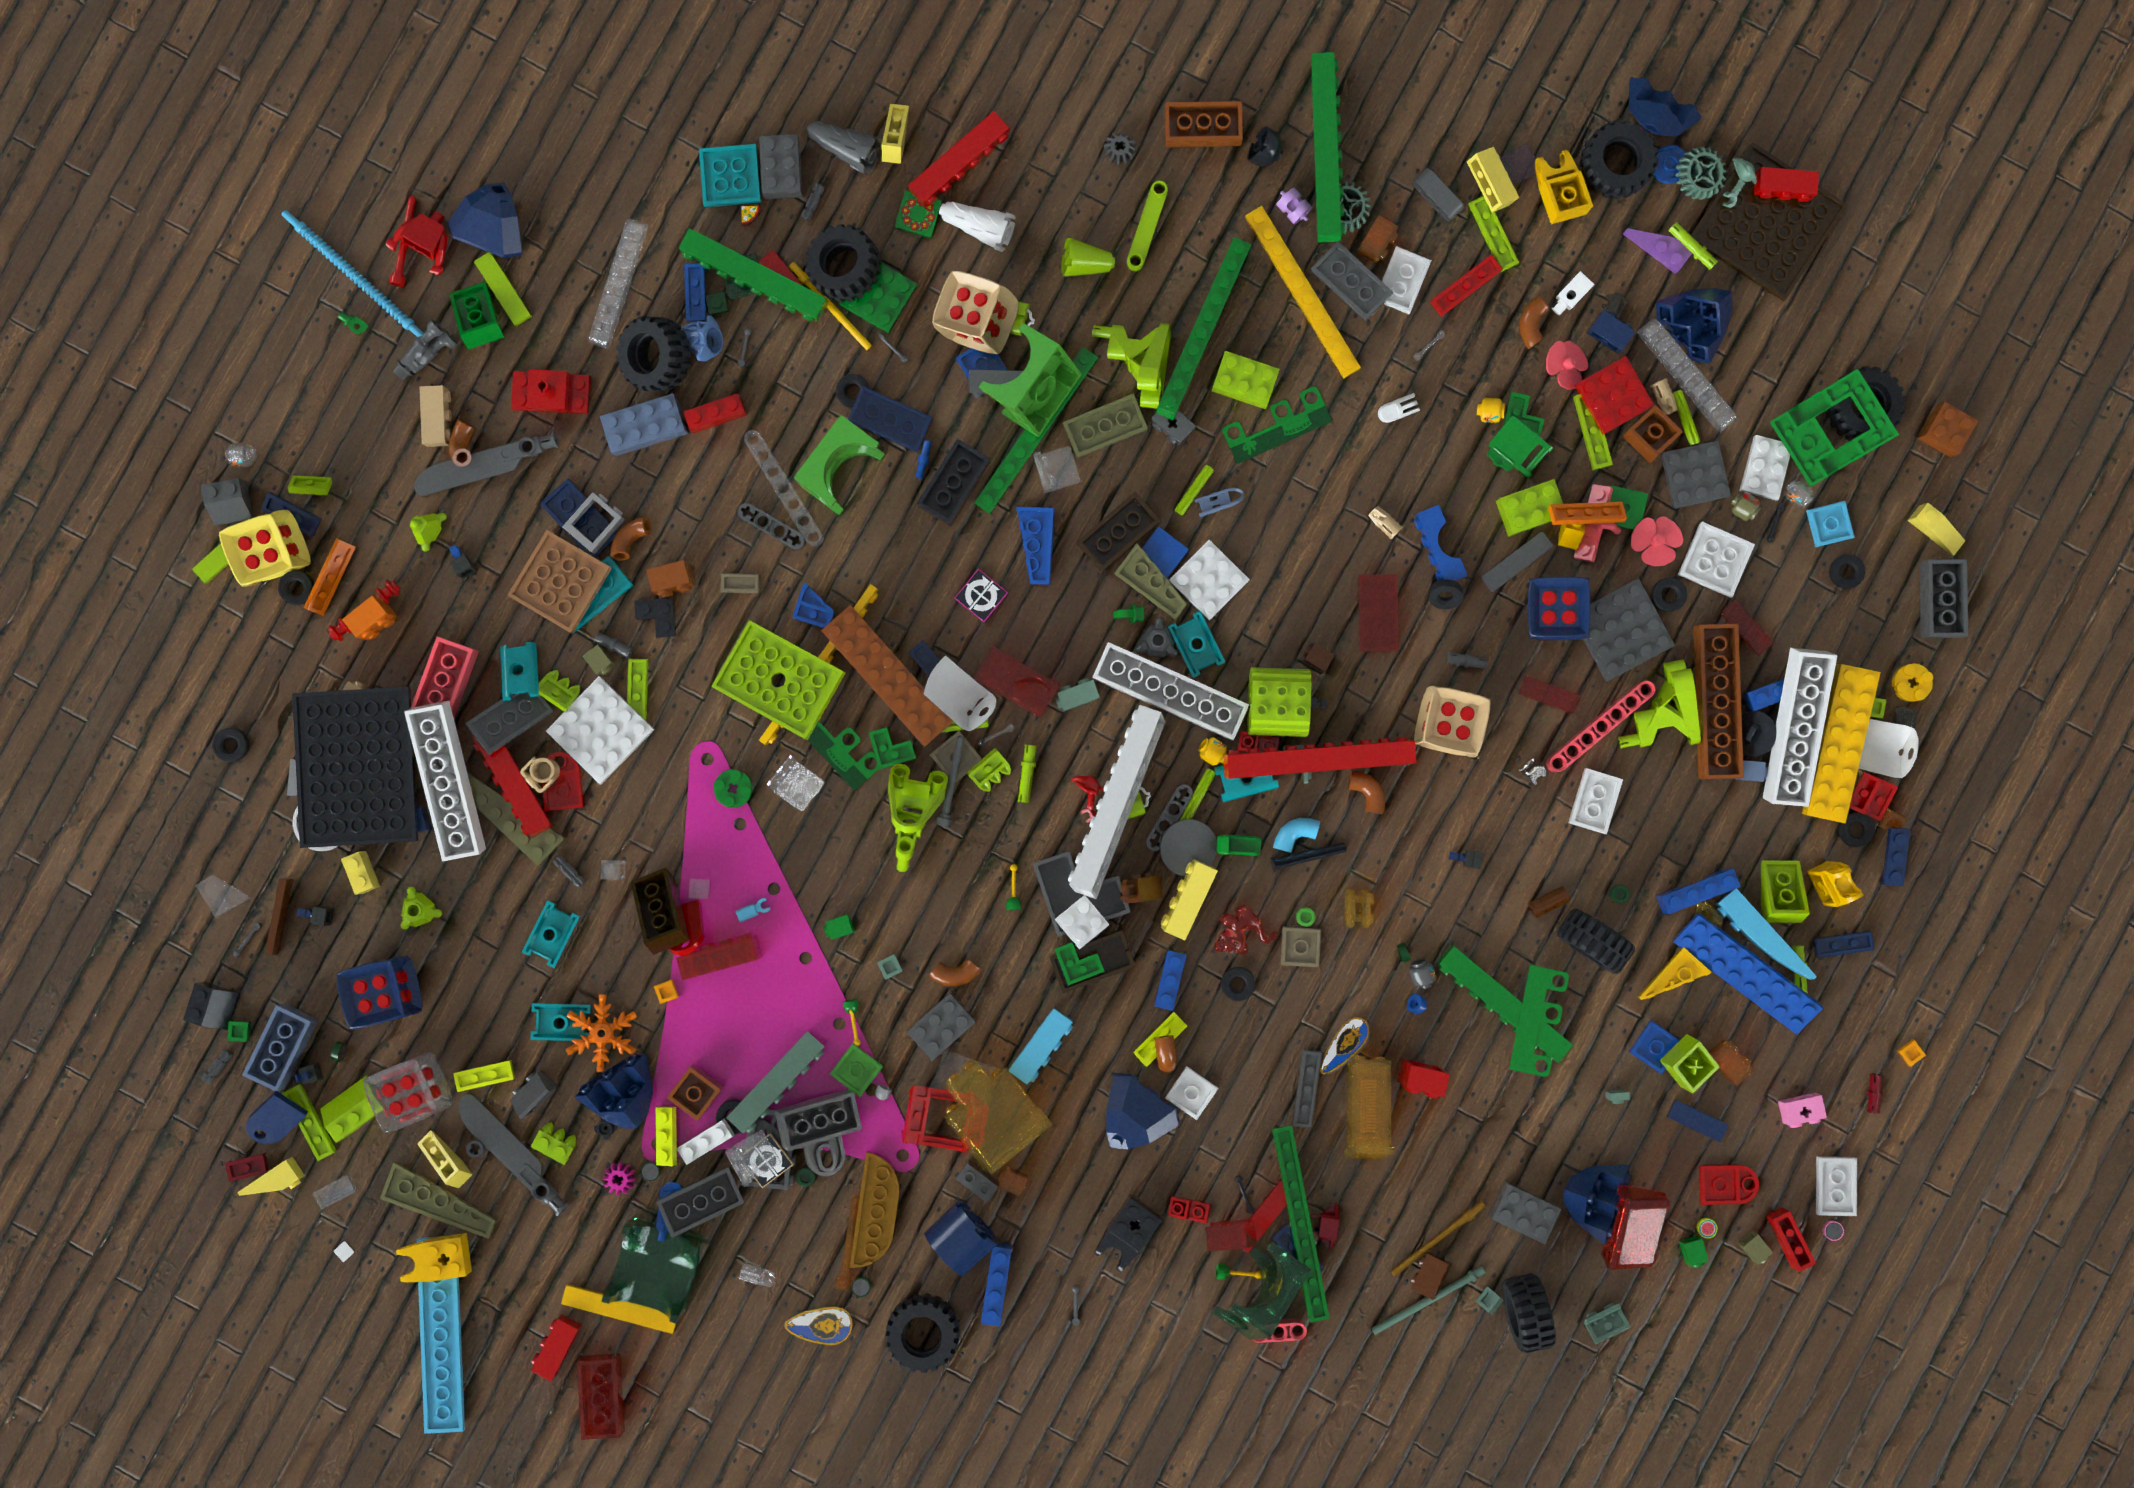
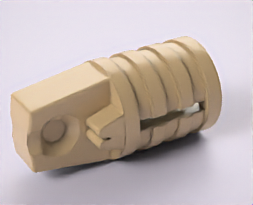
M1667 379L1650 386L1657 399V403L1666 415L1678 410Z
M1379 506L1375 507L1368 515L1376 526L1391 540L1403 528L1390 514Z

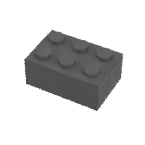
M798 135L759 136L762 194L765 200L803 198L801 148Z
M950 992L910 1027L907 1033L933 1061L976 1022V1019L957 997Z
M1504 1180L1488 1216L1492 1220L1546 1244L1561 1208Z

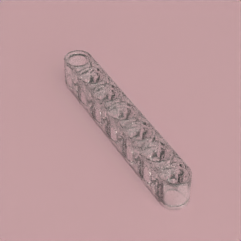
M630 218L625 223L590 331L589 343L607 349L611 346L647 235L648 224Z
M1652 318L1638 330L1640 338L1717 431H1724L1737 420L1732 409L1657 319Z
M756 430L748 431L744 436L746 445L804 539L813 547L820 546L824 541L822 532L764 438ZM752 436L759 437L756 444H750ZM762 452H768L769 457L768 459L761 461L760 454ZM773 468L779 470L778 475L775 477L769 475L770 470ZM783 484L789 486L786 493H780L779 491L780 486ZM797 500L799 506L796 509H790V502ZM804 516L808 517V524L801 526L799 523L800 519ZM812 533L819 534V539L816 542H811L809 539Z

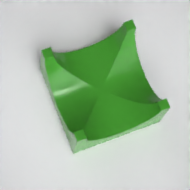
M1023 323L1019 330L1028 338L1031 348L1030 359L1025 370L1016 379L1008 383L990 384L982 381L979 388L1005 407L1002 411L1003 416L1039 437L1082 374L1060 344Z
M840 415L794 476V479L804 490L840 516L844 509L837 503L832 491V480L837 468L845 460L854 456L866 455L881 461L885 454L877 448L879 443Z

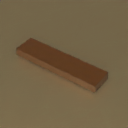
M291 878L279 879L265 949L266 955L273 956L279 954L293 879Z

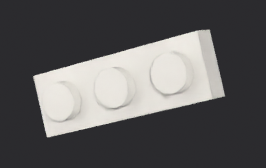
M724 1118L679 1146L677 1151L687 1165L735 1134Z

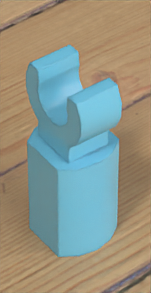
M767 898L760 899L756 905L752 903L736 910L735 912L740 923L759 915L758 912L766 913L770 911L771 907L764 909L761 906L762 902L766 901Z

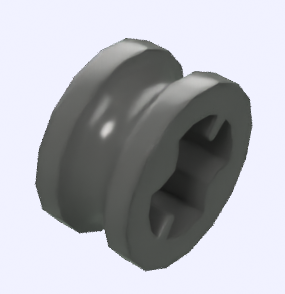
M478 1139L471 1141L466 1147L467 1154L472 1158L481 1156L486 1150V1147ZM474 1143L476 1144L475 1146H480L478 1153H476L477 1151H472Z

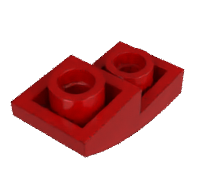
M1241 731L1238 750L1248 752V749L1259 748V752L1267 751V747H1278L1279 750L1280 738L1248 735V732Z
M1171 1196L1168 1216L1207 1224L1211 1204Z

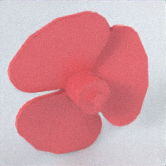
M1557 341L1549 349L1546 358V369L1550 375L1560 372L1557 378L1559 385L1567 390L1576 389L1575 384L1582 381V376L1577 370L1586 371L1588 369V361L1578 345L1571 341H1565L1564 343Z
M1663 516L1656 519V521L1651 518H1644L1635 526L1631 535V548L1636 552L1643 551L1641 555L1642 561L1654 567L1665 566L1674 561L1676 553L1670 547L1677 548L1683 544L1680 528L1675 522Z

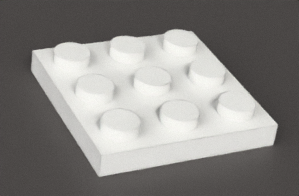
M1700 522L1678 575L1731 598L1734 595L1755 544L1707 523Z
M1208 540L1169 579V582L1210 621L1250 579Z

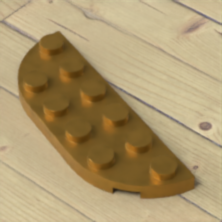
M866 1151L850 1261V1267L852 1268L868 1266L883 1256L892 1242L900 1192L897 1174L886 1159L869 1151Z

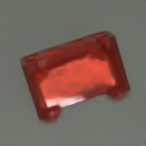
M1619 1184L1617 1195H1621V1198L1616 1205L1618 1213L1611 1241H1607V1246L1603 1245L1601 1255L1608 1269L1650 1268L1652 1264L1656 1263L1655 1252L1665 1214L1670 1209V1201L1667 1200L1665 1192Z

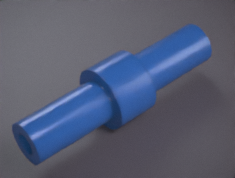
M924 440L921 455L919 454L917 460L919 464L915 478L923 479L926 465L929 464L930 457L928 456L931 441Z

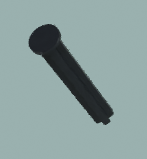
M1341 842L1276 859L1270 857L1273 872H1276V869L1345 853L1347 848L1345 843Z

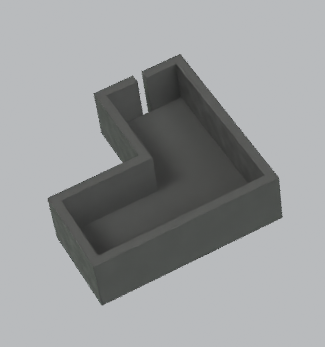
M1070 851L1033 863L1057 937L1066 933L1055 919L1084 896L1075 892L1069 885V875L1072 870L1075 871ZM1118 875L1104 879L1097 899L1086 896L1105 920L1131 912L1128 903H1125L1124 899L1121 900L1120 898L1122 890L1119 889L1121 882Z

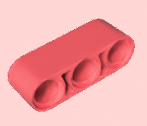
M1299 1318L1258 1320L1251 1323L1249 1327L1251 1338L1258 1343L1302 1340L1307 1334L1305 1324ZM1300 1325L1302 1327L1299 1333L1292 1332L1294 1326ZM1275 1327L1283 1328L1280 1334H1274L1273 1330ZM1262 1328L1264 1331L1261 1335H1255L1254 1330Z

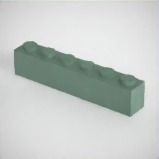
M807 1031L726 1118L743 1134L745 1131L750 1133L757 1125L754 1122L759 1117L763 1119L769 1113L770 1109L768 1107L773 1102L777 1104L783 1098L782 1092L786 1088L790 1090L797 1083L795 1078L800 1073L804 1075L810 1069L808 1064L813 1059L817 1061L824 1054L822 1051L824 1046Z

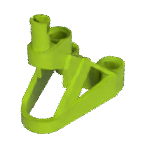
M1160 323L1159 327L1155 328L1141 340L1129 339L1123 325L1113 324L1112 327L1094 325L1092 337L1109 338L1107 358L1124 360L1128 371L1132 373L1137 381V389L1141 390L1140 407L1157 409L1163 396L1171 340V324Z
M1684 659L1663 664L1665 681L1656 698L1653 699L1650 710L1634 712L1637 734L1618 736L1621 749L1635 745L1640 747L1651 746L1657 730L1674 726L1686 735L1690 745L1701 742L1693 673L1691 668L1686 669ZM1672 698L1677 709L1668 704Z
M895 764L891 768L888 794L891 822L896 828L895 833L898 834L896 845L898 862L896 868L900 872L908 870L909 860L913 856L917 838L921 837L922 830L928 819L945 799L948 776L944 772L934 771L930 773L926 783L910 780V769L904 764ZM906 807L922 810V814L903 811V809ZM909 819V820H914L916 823L909 822V821L903 822V821Z

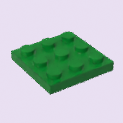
M882 263L879 265L882 268L881 274L877 275L879 280L876 285L873 284L871 286L873 289L869 293L867 291L864 293L863 298L859 299L856 297L853 302L845 300L844 303H839V305L889 334L918 285Z

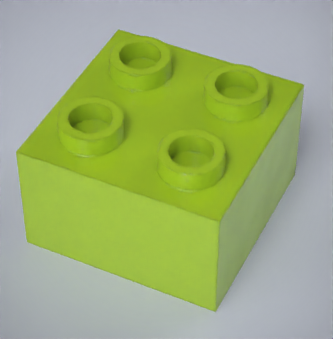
M1688 1034L1660 1059V1062L1678 1085L1692 1094L1720 1068L1702 1043Z

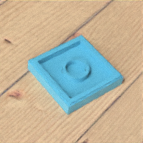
M1846 501L1806 510L1815 548L1855 538Z

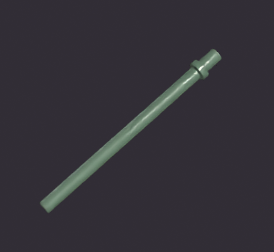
M1481 1266L1474 1271H1468L1467 1275L1440 1289L1436 1299L1432 1300L1426 1297L1372 1327L1373 1333L1376 1335L1467 1283L1477 1281L1476 1278L1485 1274V1270Z

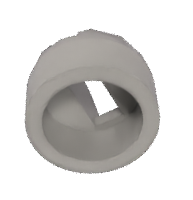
M878 1084L875 1092L876 1097L879 1100H885L891 1095L892 1089Z

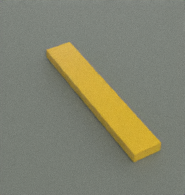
M570 1284L566 1285L561 1304L671 1334L674 1333L679 1315L675 1312Z

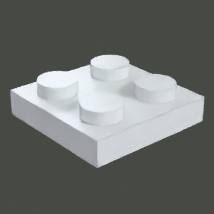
M1085 895L1055 919L1079 950L1109 926V923Z

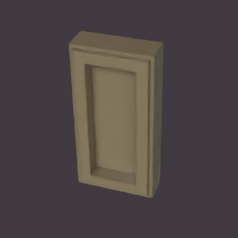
M721 573L720 592L760 594V574Z

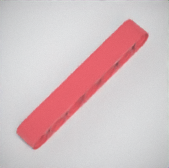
M1642 681L1635 684L1549 756L1546 760L1547 769L1551 772L1565 770L1651 698L1655 693L1654 684L1650 681ZM1642 685H1645L1648 688V693L1646 695L1642 694L1641 692ZM1628 697H1631L1633 699L1632 707H1629L1626 704V699ZM1613 709L1619 713L1616 720L1611 716ZM1599 721L1604 724V730L1602 732L1598 731L1597 729V723ZM1584 734H1587L1590 738L1588 744L1582 741ZM1569 746L1575 749V754L1572 757L1567 753ZM1555 758L1560 761L1558 769L1554 768L1552 764Z

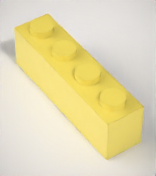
M1194 858L1192 862L1188 863L1185 869L1186 875L1177 886L1178 892L1169 903L1170 909L1161 920V928L1164 932L1186 940L1218 872L1214 867Z

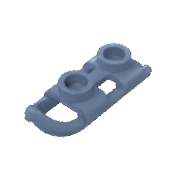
M1232 487L1194 499L1195 503L1199 502L1202 510L1199 516L1202 517L1238 504L1243 500L1244 493L1241 489ZM1228 492H1239L1241 497L1231 502ZM1217 496V500L1210 501V498ZM1220 504L1219 507L1213 509V506Z

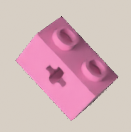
M1818 1093L1778 1100L1782 1122L1790 1126V1128L1801 1127L1802 1123L1809 1122V1124L1819 1123L1821 1119L1827 1118L1822 1095Z

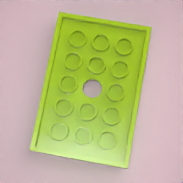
M749 620L711 687L808 741L846 673ZM776 674H784L786 679L784 685L774 687L773 677Z

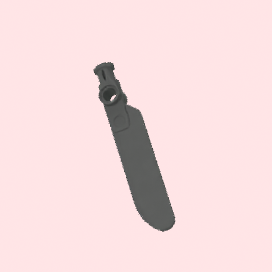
M553 431L546 436L524 437L519 441L471 454L470 463L463 467L457 466L452 460L432 465L418 476L414 483V489L420 496H426L511 472L517 468L522 458L535 457L539 453H543L545 449L552 447L559 448L558 436ZM531 442L533 447L531 451L527 452L526 445Z
M465 1094L459 1100V1112L467 1129L532 1192L535 1199L540 1200L545 1205H549L556 1212L555 1215L557 1217L563 1213L570 1203L565 1202L558 1195L559 1192L554 1188L552 1182L542 1177L541 1161L474 1095ZM541 1185L546 1187V1195L541 1194L539 1190Z

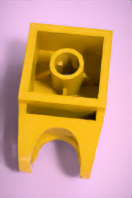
M1564 150L1560 153V168L1558 169L1550 167L1543 157L1536 158L1535 171L1538 187L1550 223L1555 224L1586 215L1593 207L1582 172L1578 170L1569 151Z
M1826 861L1807 871L1824 906L1839 907L1864 896L1861 889L1853 882L1850 874L1852 870L1847 864Z
M467 1233L429 1238L396 1250L397 1255L409 1256L415 1263L414 1271L400 1277L401 1282H431L464 1277L472 1272Z

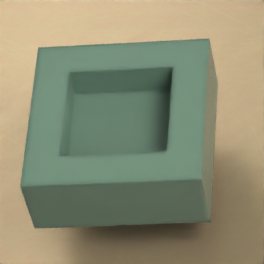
M895 954L877 962L885 980L903 971Z
M1626 1090L1605 1091L1606 1099L1612 1101L1613 1104H1622L1624 1100H1630V1094Z
M1487 1286L1475 1302L1489 1314L1493 1315L1503 1302V1299Z

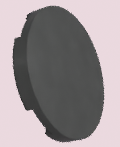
M1184 819L1172 823L1164 831L1159 844L1164 864L1172 872L1181 876L1186 875L1185 869L1188 863L1192 862L1193 858L1211 865L1217 853V841L1214 833L1206 824L1196 819Z

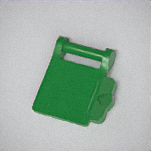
M1511 416L1489 442L1488 446L1490 449L1487 451V456L1492 459L1495 466L1501 467L1505 471H1510L1515 467L1529 479L1532 476L1531 472L1548 452L1551 453L1554 448L1515 416ZM1537 444L1542 446L1540 451L1524 468L1521 465Z

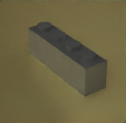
M969 370V393H973V397H984L986 393L979 388L982 381L990 384H1004L1016 379L1023 371Z

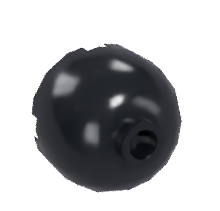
M1265 126L1256 135L1258 140L1255 144H1251L1247 154V159L1260 167H1267L1275 161L1278 162L1283 155V151H1281L1283 146L1281 137L1276 131Z

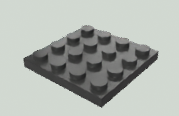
M1639 578L1590 604V639L1585 638L1583 640L1606 682L1675 646Z

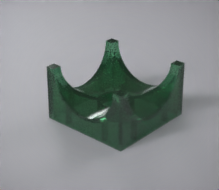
M632 1217L623 1226L621 1233L623 1234V1242L619 1258L601 1302L609 1304L622 1301L648 1306L664 1313L669 1318V1322L677 1324L685 1313L706 1238L685 1232L672 1238L668 1232L665 1242L657 1240L659 1231L655 1223Z
M1273 1242L1268 1245L1266 1250L1272 1254L1274 1259L1255 1247L1248 1253L1255 1260L1261 1272V1289L1256 1300L1247 1308L1233 1303L1229 1311L1215 1306L1212 1314L1249 1340L1271 1338L1311 1271L1310 1268Z

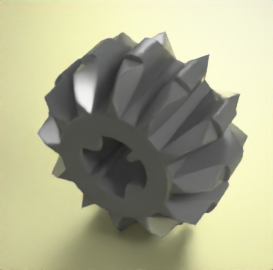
M1122 131L1119 136L1114 132L1112 133V138H1106L1107 144H1104V149L1107 150L1105 157L1110 156V163L1116 160V165H1120L1122 160L1124 164H1127V158L1133 159L1132 153L1136 152V148L1133 147L1135 141L1130 140L1129 134L1123 137ZM1121 146H1123V150H1116L1117 147L1120 148Z

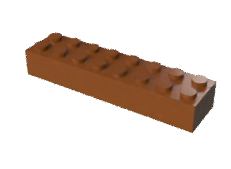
M851 605L821 630L924 747L953 722L949 716L924 695V687Z
M1738 624L1693 626L1695 691L1701 742L1697 744L1698 779L1744 778Z

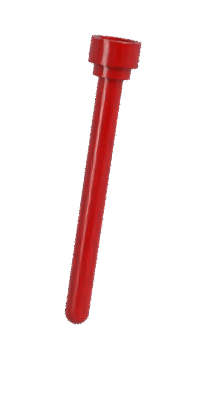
M410 196L408 199L404 222L414 216L416 198L414 196ZM400 241L395 272L389 278V284L397 287H404L406 280L403 269L408 246L403 244L402 241Z

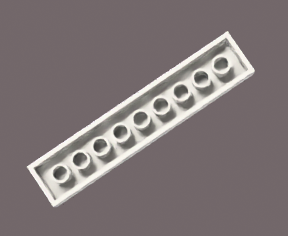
M1139 705L1138 710L1135 709L1133 712V723L1131 728L1128 727L1125 733L1126 741L1118 750L1119 759L1111 768L1112 776L1110 781L1107 780L1104 786L1105 794L1103 799L1100 798L1098 801L1097 815L1091 819L1089 826L1091 830L1089 835H1085L1082 843L1084 848L1082 853L1079 852L1076 857L1075 863L1077 866L1075 871H1071L1068 878L1069 885L1075 892L1097 899L1165 724L1161 712Z

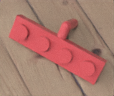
M1593 484L1588 503L1610 502L1613 488ZM1614 523L1585 524V533L1577 550H1575L1574 558L1576 560L1594 562L1602 530L1608 529L1617 535L1620 534L1621 529Z

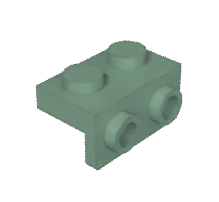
M1610 1303L1603 1307L1604 1311L1599 1313L1594 1311L1586 1315L1587 1319L1584 1320V1324L1595 1345L1631 1327L1619 1303L1616 1305Z

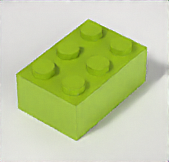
M1225 351L1212 392L1266 409L1280 369Z
M1555 479L1499 498L1496 504L1508 537L1552 522L1548 510L1551 504H1563Z

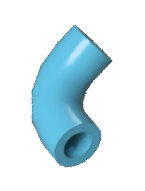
M1297 818L1288 821L1280 828L1273 848L1291 853L1294 842L1299 837L1316 839L1320 821L1311 818Z

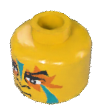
M1484 398L1482 403L1477 405V415H1480L1482 422L1498 423L1501 418L1504 419L1505 403H1502L1501 399Z
M1214 737L1206 738L1198 749L1200 758L1212 766L1218 763L1222 764L1224 762L1223 755L1227 754V746Z

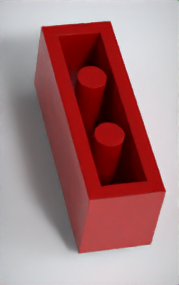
M1761 167L1755 174L1757 183L1754 187V195H1760V198L1779 197L1780 200L1795 198L1801 202H1808L1818 193L1819 172Z
M738 393L684 411L689 430L693 434L747 416L742 398Z
M1781 1207L1765 1215L1791 1268L1801 1272L1816 1264L1789 1210Z
M561 1315L558 1319L554 1318L549 1327L552 1331L549 1336L544 1337L540 1344V1347H542L540 1354L536 1353L531 1362L533 1364L531 1372L552 1381L563 1364L582 1325L564 1315Z

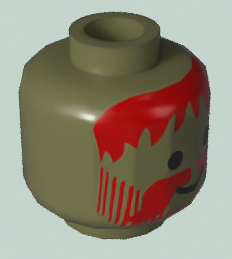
M1747 492L1742 496L1738 494L1731 502L1734 505L1732 513L1743 521L1753 520L1761 509L1759 507L1760 501Z

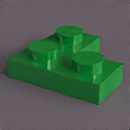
M1511 392L1503 425L1511 416H1515L1540 437L1544 419L1526 415L1530 396Z
M888 727L869 732L879 769L917 759L911 740L896 745L892 744Z
M1073 942L1054 949L1068 986L1104 972L1098 953L1079 960Z

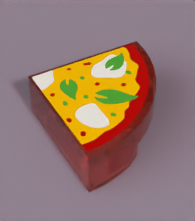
M741 206L742 227L752 224L759 217L761 206Z

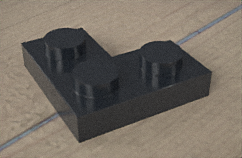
M674 598L635 600L636 620L655 619L656 638L676 637Z

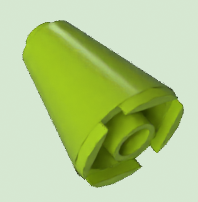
M1073 238L1066 239L1063 248L1066 250L1065 254L1062 255L1061 263L1063 276L1107 273L1114 269L1115 257H1112V253Z

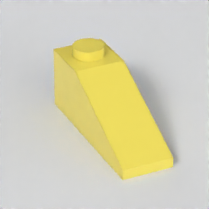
M890 104L882 141V162L901 164L909 106Z
M1929 503L1918 506L1907 520L1952 556L1956 554L1965 542L1964 538L1947 518Z
M430 1130L417 1143L446 1185L460 1188L472 1176L465 1163L434 1131Z
M291 1157L237 1193L241 1196L279 1191L288 1187L293 1189L301 1183L300 1179L305 1175L294 1158Z

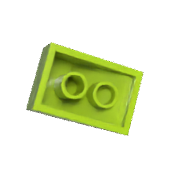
M1761 861V909L1763 918L1768 923H1802L1810 914L1800 861Z

